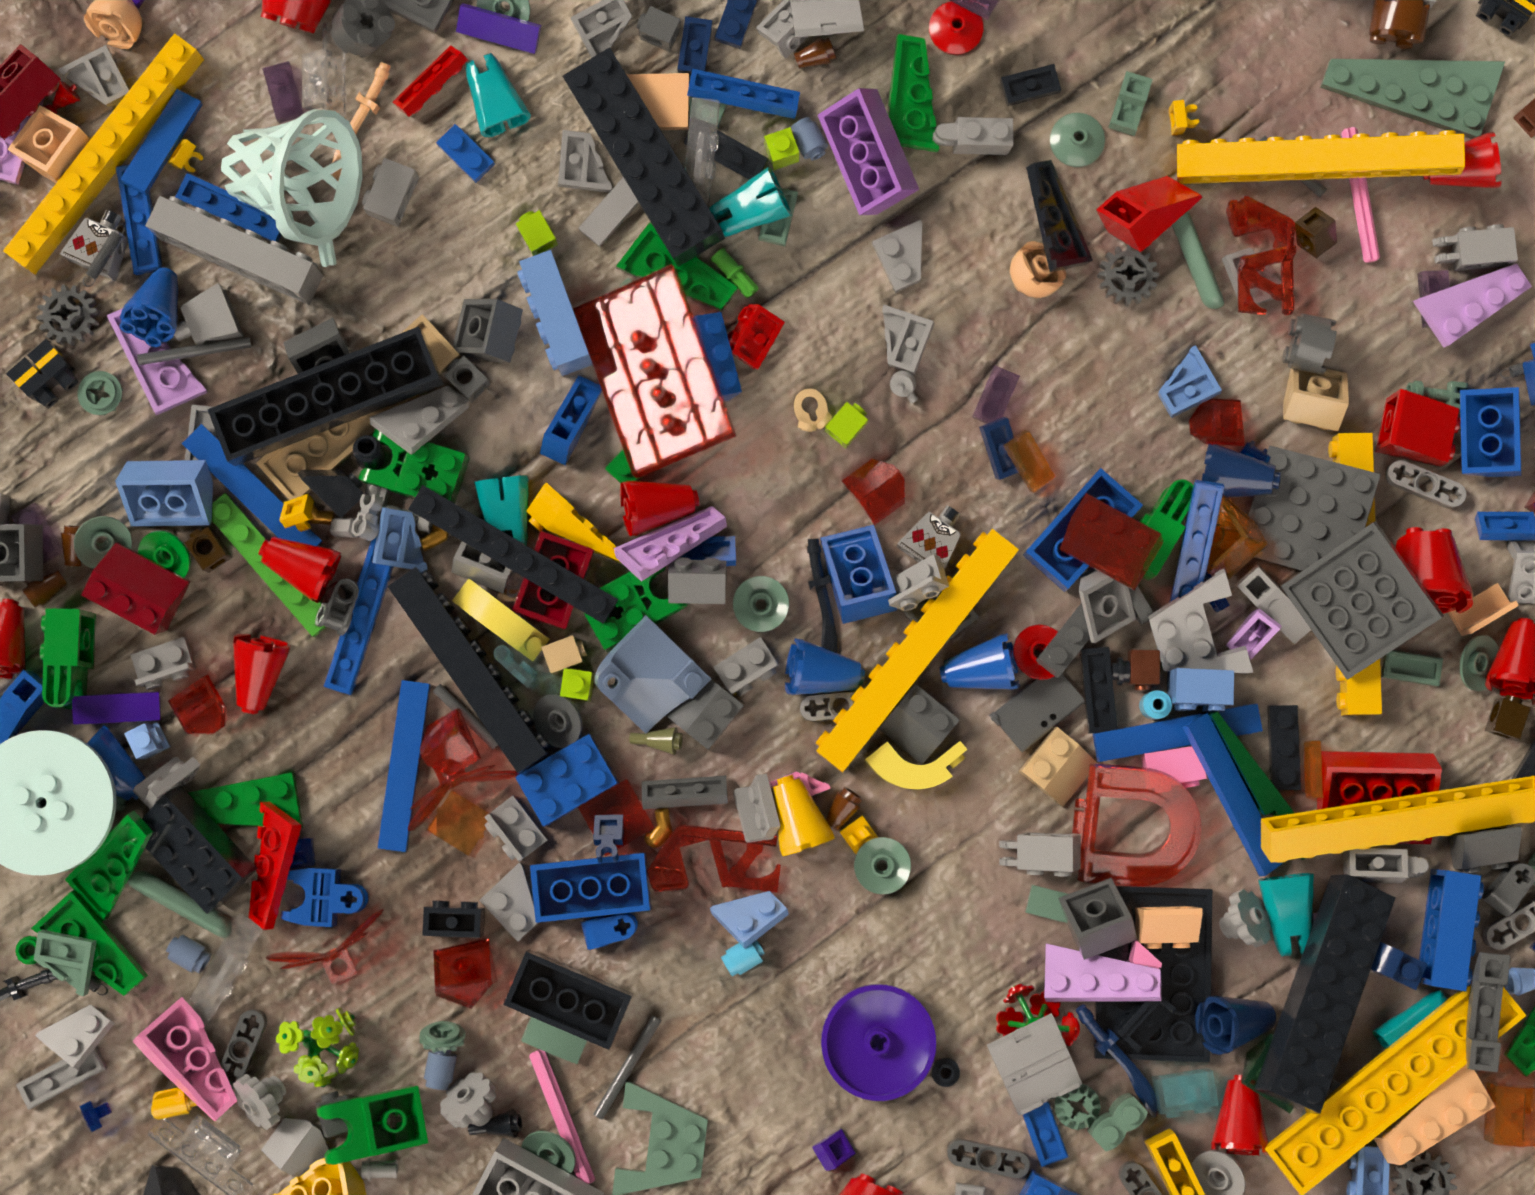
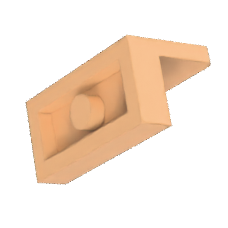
M1496 583L1473 596V606L1469 610L1461 614L1456 613V610L1448 612V615L1461 636H1465L1496 620L1519 606L1517 601L1510 602L1500 585Z

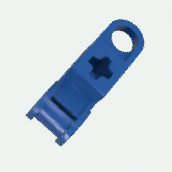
M307 868L289 871L287 880H294V883L304 889L305 900L296 909L281 911V919L304 926L335 927L337 926L338 913L351 914L362 911L368 904L369 895L367 890L361 885L340 883L341 869ZM348 895L357 897V902L351 904L350 901H347L346 897Z

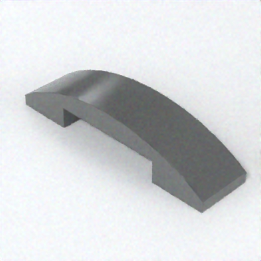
M1479 952L1471 983L1467 1013L1466 1060L1468 1069L1498 1072L1501 1043L1497 1041L1503 985L1508 983L1510 955Z

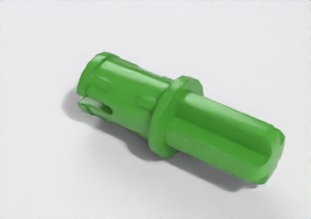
M725 248L720 249L713 255L711 261L727 276L726 279L728 281H731L738 287V290L745 298L752 297L758 291V286L743 271L744 266L738 265L726 252Z

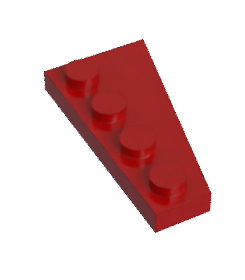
M260 802L259 812L264 813L263 826H258L257 838L261 839L260 854L255 855L254 865L258 868L256 870L258 875L257 880L252 881L248 918L263 930L274 929L279 913L281 899L286 887L287 877L293 862V855L302 825L271 802Z

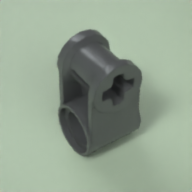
M341 579L327 587L321 607L316 615L315 626H326L336 630L337 634L341 636L346 633L350 626L352 612L359 594L358 586L353 580ZM339 587L344 589L346 593L345 599L339 596Z
M1520 862L1509 863V867L1504 868L1495 881L1486 889L1482 900L1505 917L1510 916L1534 884V869ZM1517 870L1521 871L1520 874L1523 876L1521 881L1517 880L1518 877L1515 875Z

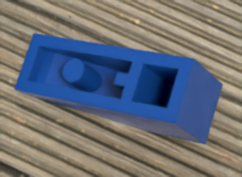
M578 375L544 433L540 451L541 455L566 465L603 391V386Z

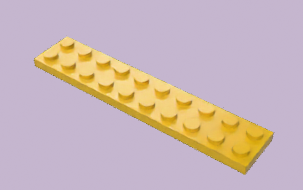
M1471 984L1467 985L1466 991L1459 990L1330 1093L1325 1099L1320 1114L1305 1113L1267 1144L1265 1148L1267 1154L1299 1195L1307 1193L1467 1064L1466 1026ZM1504 986L1498 1038L1526 1017V1014Z

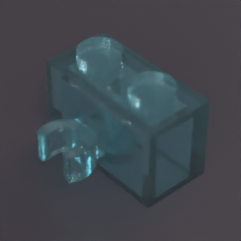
M1209 1068L1152 1076L1153 1089L1157 1100V1111L1161 1114H1166V1118L1183 1116V1111L1194 1110V1113L1197 1114L1212 1111L1211 1107L1219 1106L1214 1074Z

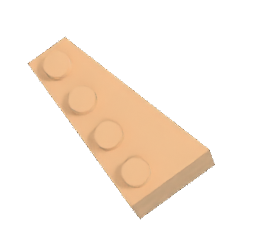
M1466 1064L1376 1136L1374 1140L1387 1163L1403 1165L1490 1111L1495 1105L1475 1070L1468 1069Z

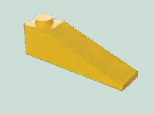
M545 483L527 509V513L531 516L528 521L539 531L546 529L550 534L592 548L594 553L622 564L615 556L614 548L616 546L607 537L601 535L583 516L581 517L574 507L548 483Z
M325 1158L315 1161L304 1174L292 1179L290 1185L278 1194H273L367 1195L365 1183L350 1161L332 1165L326 1164Z

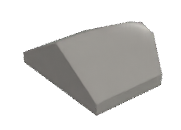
M291 1118L283 1119L262 1148V1152L280 1170L293 1177H300L310 1169V1165L317 1160L323 1159L326 1151L330 1150L318 1127L308 1120Z

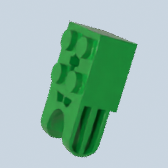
M376 428L374 429L373 437L377 438L380 444L389 447L392 450L393 457L390 465L385 469L372 470L364 468L361 470L358 477L361 481L411 499H415L422 485L454 504L456 503L470 460L465 453L427 442L411 455ZM434 469L438 475L436 478L432 476V480H429L427 473Z
M1180 479L1161 493L1149 514L1146 513L1136 524L1133 530L1137 533L1135 538L1131 537L1119 553L1123 557L1122 560L1127 569L1147 581L1158 575L1186 527L1181 522L1189 510L1194 486L1191 482Z
M666 566L642 582L630 571L600 588L617 598L619 601L615 607L618 609L623 608L624 612H621L622 617L617 620L615 617L610 618L609 616L605 624L585 614L606 652L612 650L645 615L654 624H658L688 606V603H668V599H658L651 593L653 579L662 573Z
M46 608L45 615L41 619L44 643L40 646V658L43 661V700L51 707H63L72 710L74 696L87 695L88 669H94L96 613L82 609Z
M405 1086L329 1103L316 1108L319 1118L341 1119L348 1129V1136L345 1142L336 1148L326 1151L324 1155L326 1164L335 1165L428 1144L418 1086ZM389 1114L396 1117V1121L391 1125L392 1128H390V1125H387Z

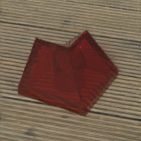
M489 938L433 950L435 994L437 997L472 1009L492 984L498 982Z

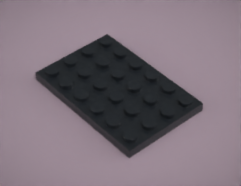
M1116 886L1132 916L1135 931V907L1193 906L1202 908L1199 941L1190 942V948H1173V943H1162V948L1147 949L1162 963L1161 968L1159 967L1162 973V996L1176 1008V1011L1147 1041L1139 1053L1114 1031L1139 1001H1095L1094 1019L1105 1033H1107V1029L1115 1033L1119 1038L1115 1044L1130 1060L1210 1062V1051L1202 1044V1042L1206 1041L1202 1033L1198 1034L1196 1030L1195 1015L1198 1005L1201 1002H1205L1206 998L1211 997L1213 889ZM1132 942L1098 955L1130 962L1129 954ZM1094 1047L1095 1059H1114L1108 1051L1105 1052L1104 1056Z

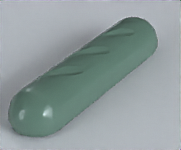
M1187 211L1172 224V227L1203 304L1210 309H1219L1224 306L1225 302L1190 213Z
M137 871L129 877L128 885L141 894L221 938H227L230 935L232 922L223 913L215 909L206 914L185 892L171 884H167L147 871Z

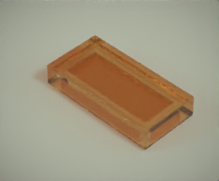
M1024 430L1003 445L1030 492H1036L1056 477L1030 431Z
M1305 741L1306 798H1323L1321 741Z

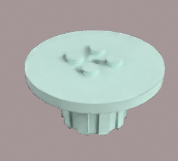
M30 731L1 743L0 864L22 874L52 875L73 869L88 860L107 838L116 812L114 781L102 757L79 738L56 731Z

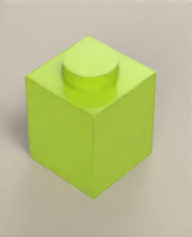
M791 127L764 136V146L773 171L799 162V150Z
M540 210L535 213L534 211H529L519 218L520 221L515 223L533 256L546 252L558 245Z
M846 402L825 426V432L846 449L867 425L868 419L865 417L867 413L858 404L854 403L852 406Z
M564 668L560 696L591 702L595 674L589 671Z

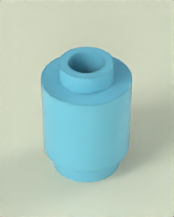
M1155 690L1146 693L1141 698L1139 708L1144 717L1156 720L1164 718L1169 714L1172 702L1168 694ZM1155 699L1160 702V710H1156L1153 707Z
M758 940L745 949L740 943H737L726 950V954L721 959L733 977L736 974L742 975L763 962L761 956L765 952Z

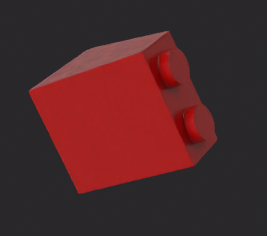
M1399 389L1386 398L1375 452L1439 467L1447 464L1449 460L1453 459L1456 446L1452 443L1454 433H1458L1461 424V417H1458L1459 408L1408 390Z

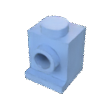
M159 722L154 724L144 723L124 733L136 759L146 760L170 748Z

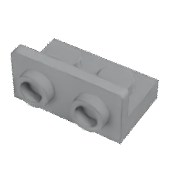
M783 0L756 27L758 33L774 44L785 58L795 51L807 38H795L790 0Z
M933 554L892 577L896 596L889 599L888 602L891 607L901 609L902 611H909L916 608L918 603L938 596L941 590L949 587L940 556Z
M187 637L130 654L138 677L135 680L136 686L146 687V690L162 686V681L172 678L173 681L187 678L190 676V671L196 670Z
M760 637L713 668L731 695L737 693L740 697L753 689L751 683L761 678L764 682L777 673L775 668L779 664Z
M174 757L136 785L133 792L151 809L165 793L180 786L183 787L193 780L200 768V764L194 757L185 763L178 757Z
M767 774L756 775L749 787L736 788L733 792L744 838L747 843L773 839L780 828Z
M514 795L485 816V819L488 821L484 824L494 838L499 836L505 843L502 849L511 860L516 858L520 862L548 840Z

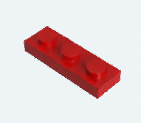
M450 45L392 103L408 117L419 112L424 103L432 95L437 94L451 76L458 74L462 70L463 65L468 59L461 51Z

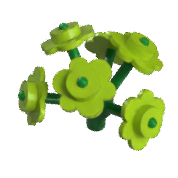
M341 1007L336 1009V1013L341 1020L340 1022L334 1021L332 1015H327L324 1018L316 1017L312 1021L314 1030L311 1031L299 1029V1023L296 1021L291 1023L283 1022L280 1025L276 1042L279 1043L281 1053L287 1054L290 1051H297L300 1042H303L304 1047L308 1049V1056L303 1055L299 1057L298 1064L294 1066V1072L298 1074V1079L301 1082H306V1084L314 1082V1087L321 1086L324 1088L327 1084L332 1083L331 1078L336 1077L338 1073L344 1074L347 1069H351L356 1064L359 1053L356 1043L351 1042L349 1046H344L341 1051L330 1046L340 1041L338 1035L342 1033L343 1026L351 1036L355 1035V1029L353 1028L356 1025L355 1016L348 1010L344 1012ZM323 1050L339 1057L336 1062L338 1072L326 1073L328 1065L325 1062H321L320 1053Z

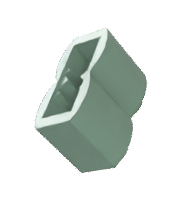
M1125 1093L1111 1104L1108 1112L1099 1115L1098 1119L1093 1121L1087 1132L1105 1151H1110L1123 1141L1128 1131L1136 1129L1143 1123L1148 1112L1133 1095Z

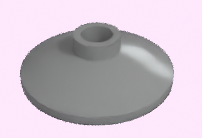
M1209 1150L1199 1154L1194 1159L1191 1167L1205 1195L1244 1194L1246 1188L1245 1174L1233 1157L1221 1151ZM1218 1171L1221 1172L1225 1178L1221 1177L1218 1174Z

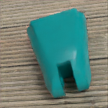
M492 53L483 55L488 71L480 73L474 60L466 63V77L481 136L491 138L506 131L503 124L504 121H507L510 129H514L526 124L531 118V114L498 59Z
M770 167L761 171L737 190L718 200L709 208L715 220H720L731 214V218L719 223L725 237L792 216V211L779 181Z
M518 475L503 477L502 480L495 478L474 482L485 522L507 535L513 536L514 539L527 546L529 476Z
M1296 873L1284 875L1285 877L1274 876L1258 879L1274 943L1281 957L1291 956L1292 954L1290 936H1297L1299 951L1301 954L1304 952L1313 927L1314 873Z
M1440 990L1424 996L1414 1005L1373 1030V1036L1384 1049H1387L1442 1005L1447 997Z

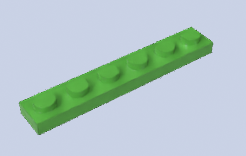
M224 493L212 504V521L312 637L317 636L326 628V626H315L316 615L322 604L321 601L319 603L311 601L261 562L262 556L258 555L263 542L267 539L231 497Z

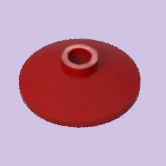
M950 1L942 4L934 11L929 22V34L932 42L939 50L951 55H962L973 50L979 44L984 30L980 13L972 5L962 1ZM959 21L962 26L954 28L952 22Z
M1038 624L1029 626L1019 633L1013 645V656L1017 666L1024 674L1038 680H1047L1055 677L1035 661L1037 658L1034 656V651L1042 653L1057 634V630L1047 625Z

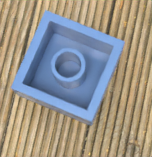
M1176 668L1167 671V694L1171 699L1172 705H1174V710L1191 711L1196 710L1197 706L1203 707V712L1225 711L1226 706L1234 705V670Z

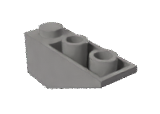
M1259 564L1254 566L1237 582L1240 590L1258 609H1261L1282 626L1280 631L1294 644L1311 631L1286 593Z

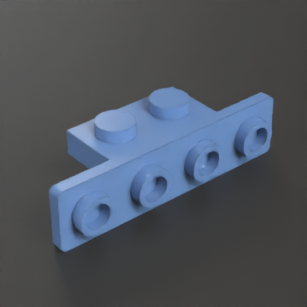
M1364 1146L1348 1159V1168L1352 1169V1181L1348 1180L1347 1195H1388L1390 1163H1387L1379 1147Z

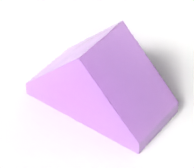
M1261 609L1254 610L1248 615L1226 646L1229 649L1246 646L1249 659L1251 660L1282 626Z

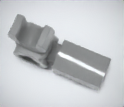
M362 494L360 498L361 512H358L357 518L332 519L330 533L334 537H360L368 541L375 539L379 532L377 512L382 507L383 497L372 494V497Z

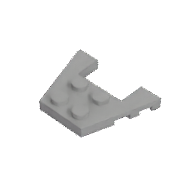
M1225 569L1219 570L1215 573V576L1206 582L1197 584L1192 591L1181 598L1177 597L1148 616L1157 649L1160 650V660L1164 671L1176 668L1234 670V673L1253 672L1246 646L1216 653L1204 610V603L1232 596Z

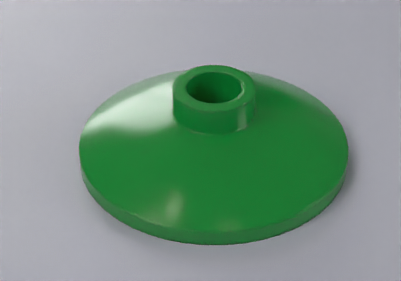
M153 531L141 540L138 554L183 578L188 574L191 566L190 554L185 544L177 536L166 531Z

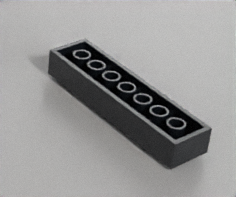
M611 48L605 49L563 75L562 77L677 267L724 240L725 236L722 229Z
M418 326L207 410L227 462L233 466H238L444 385L425 334Z
M414 567L387 586L516 772L521 774L551 756L548 750L552 747L543 733L535 732L532 727L536 724L527 710L519 709L516 704L519 698L512 688L507 685L504 687L500 682L503 675L495 664L486 662L484 659L487 655L486 651L478 641L470 639L468 634L471 630L462 618L460 619L459 616H454L452 611L455 610L452 602L446 595L444 596L443 593L439 594L436 588L439 587V584L433 575L428 573L426 569L421 571Z
M1348 874L1330 876L1255 1090L1302 1112L1321 1113L1396 897Z

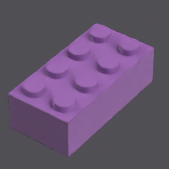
M858 88L818 114L859 215H878L919 190L877 89Z

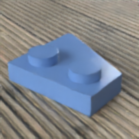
M1195 345L1189 350L1187 356L1159 390L1158 396L1170 417L1173 418L1221 394L1222 389Z
M382 507L372 563L406 569L417 567L421 571L427 570V564L423 561L420 547H422L421 542L415 532L416 525L412 512Z
M770 891L721 903L710 908L711 914L744 949L789 915L788 909Z

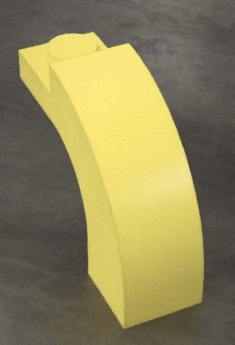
M470 579L466 581L452 600L456 605L531 661L535 660L542 650L541 647L545 646L550 640Z
M887 741L868 756L865 761L879 777L892 785L905 789H926L937 786L953 777L946 767L950 765L953 769L965 759L963 753L967 748L961 741H958L935 761L926 765H915L903 760Z

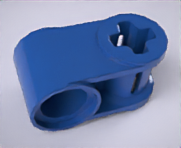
M621 913L581 921L587 950L607 946L630 938L638 927L636 917L632 913ZM621 919L631 925L627 929V933H624L623 929H618L617 927Z

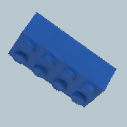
M1100 468L1024 552L1023 556L1065 592L1139 511L1143 504Z
M646 852L619 855V859L615 863H613L612 856L602 857V863H598L597 858L530 865L535 922L651 910Z
M1431 869L1419 960L1427 963L1420 983L1466 991L1467 985L1471 984L1472 969L1469 968L1470 958L1474 956L1476 951V941L1473 939L1474 928L1478 927L1480 921L1477 905L1478 899L1482 898L1484 890L1480 875Z

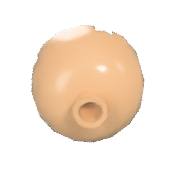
M94 0L84 15L86 26L97 38L103 35L105 38L110 39L107 43L108 45L119 49L131 48L139 38L142 30V17L132 0Z
M1036 241L1027 242L1012 258L1010 265V275L1015 288L1026 296L1036 299L1053 294L1064 284L1062 281L1066 278L1065 269L1049 272L1044 245Z

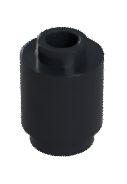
M364 435L355 441L353 453L358 465L362 469L377 470L384 463L385 456L377 438Z

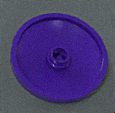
M870 984L851 990L833 1005L823 1025L821 1049L829 1073L843 1089L862 1099L887 1101L906 1095L924 1080L934 1061L936 1034L928 1012L913 995L892 985Z

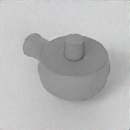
M901 370L896 372L890 380L892 392L900 397L907 396L910 403L916 402L918 397L914 393L916 388L915 377L908 371Z

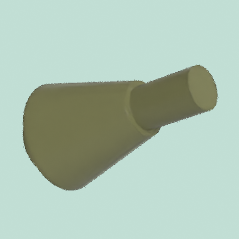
M677 727L648 732V734L630 733L629 742L630 744L647 745L648 747L675 755L677 750L682 748L683 736L682 733H678Z

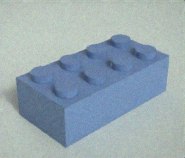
M549 250L519 261L522 270L517 271L525 293H531V296L526 298L534 318H540L541 322L536 323L544 345L549 343L550 348L545 349L553 370L559 369L561 375L564 376L592 366V360L552 251Z

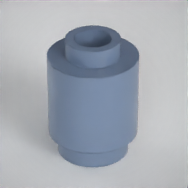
M806 117L792 125L791 129L794 139L804 159L810 158L814 161L825 155V149L828 147V144L815 121H812L810 117Z
M181 935L179 938L174 937L166 949V952L169 953L168 960L191 973L195 971L200 974L207 966L212 955L207 952L205 946L185 935Z
M432 1050L428 1051L424 1074L426 1087L448 1090L449 1083H452L457 1058V1055L452 1053V1050H447L446 1053L443 1051L433 1053Z

